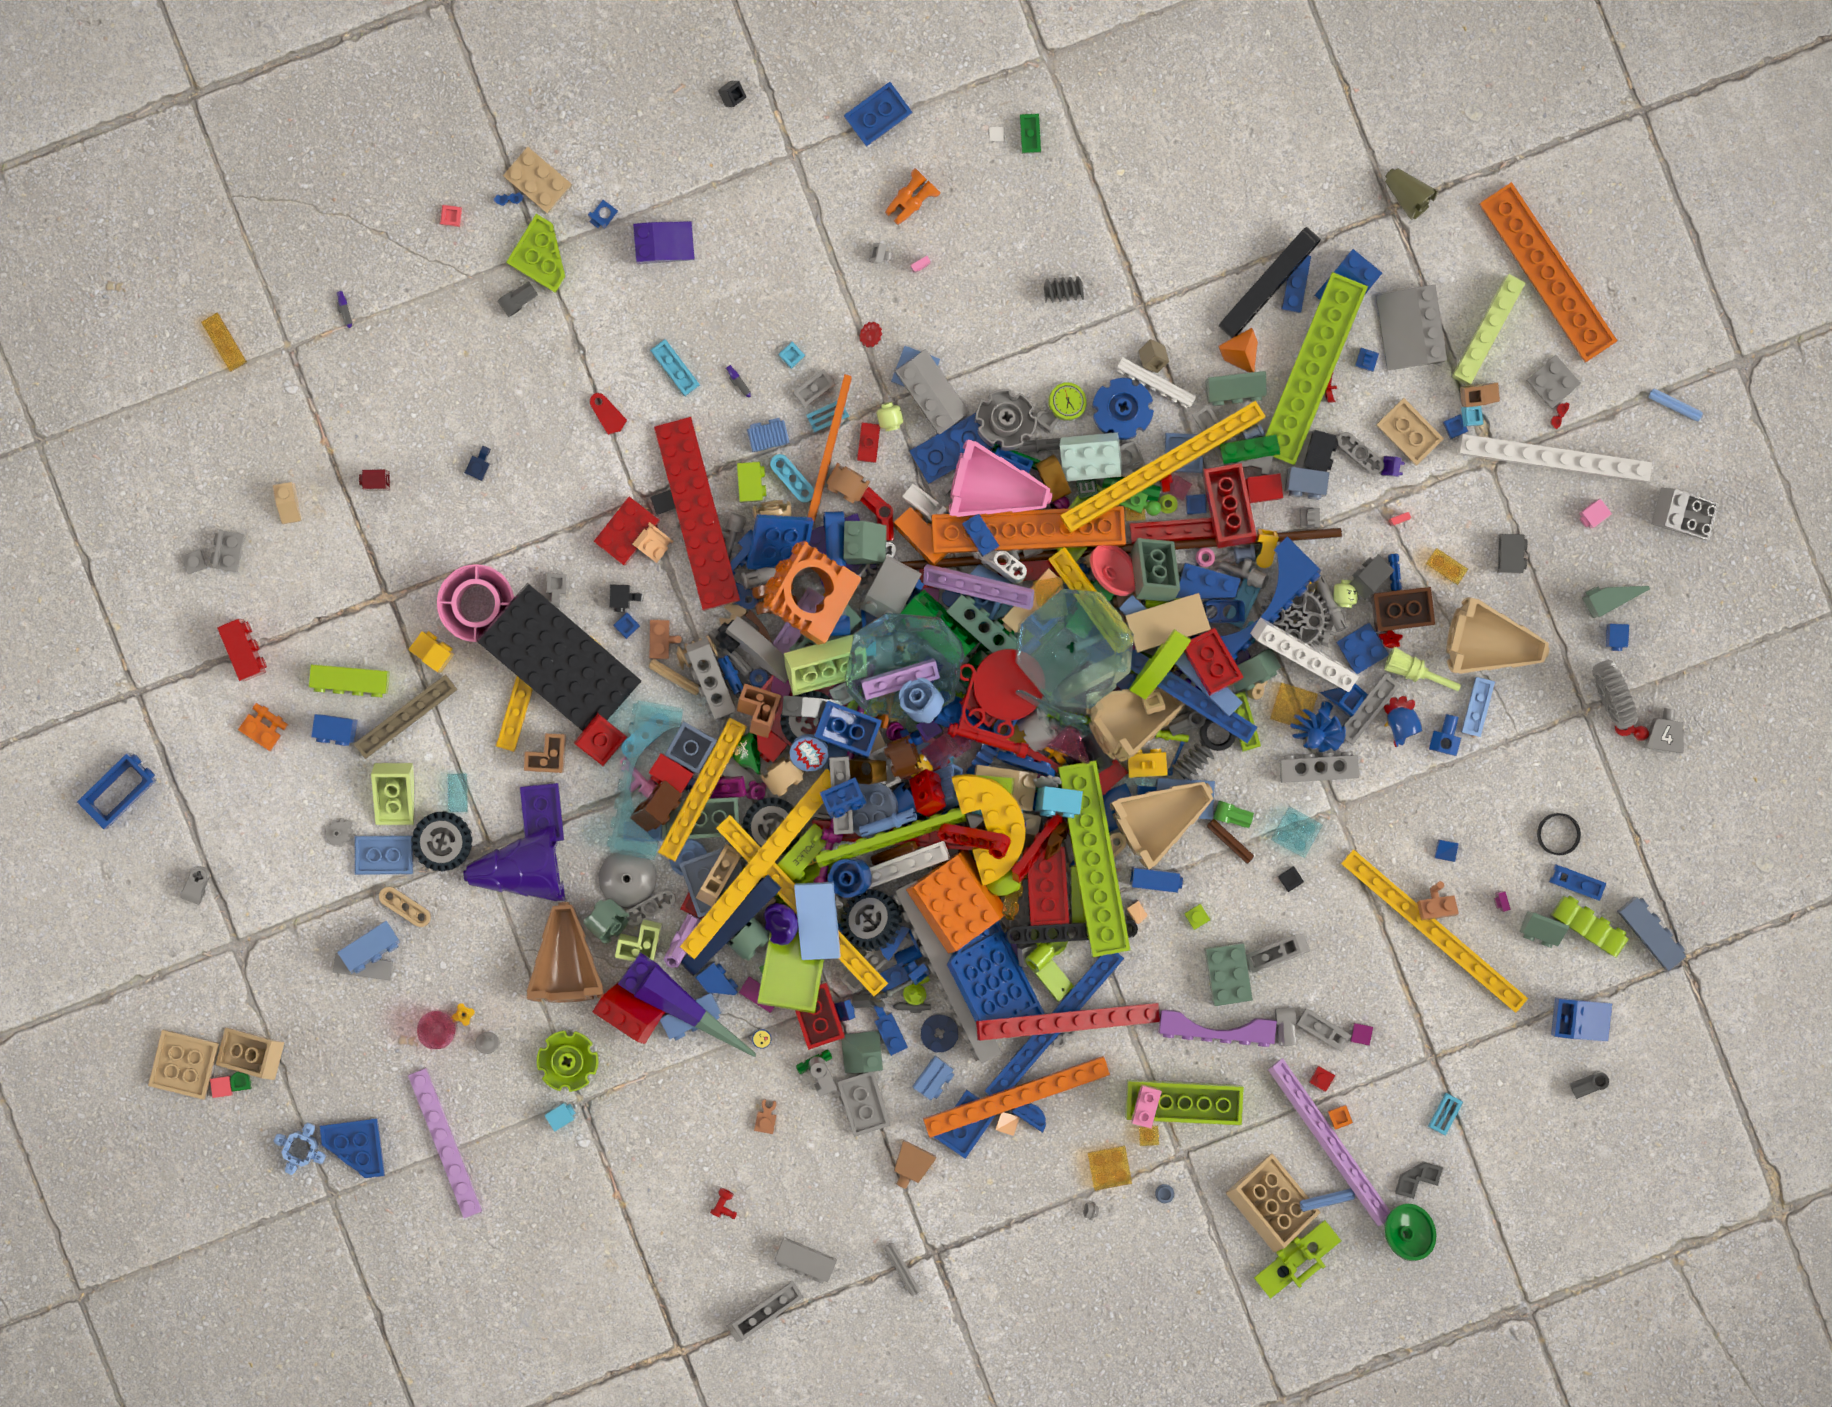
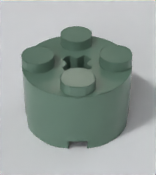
M612 899L606 901L599 900L594 906L595 910L583 922L586 928L604 944L611 942L610 938L612 936L618 937L623 932L629 922L627 917H630Z
M753 917L726 944L742 959L746 958L749 961L755 955L757 947L764 946L769 940V930H766Z

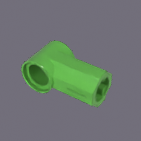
M1218 801L1213 819L1250 828L1254 813L1237 808L1235 805Z

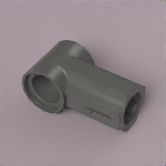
M528 281L515 291L502 296L497 302L506 315L510 317L521 310L523 305L537 297L538 294Z
M1595 1071L1591 1075L1569 1084L1575 1098L1578 1099L1595 1091L1606 1089L1610 1081L1605 1073ZM1603 1076L1604 1083L1596 1085V1077Z

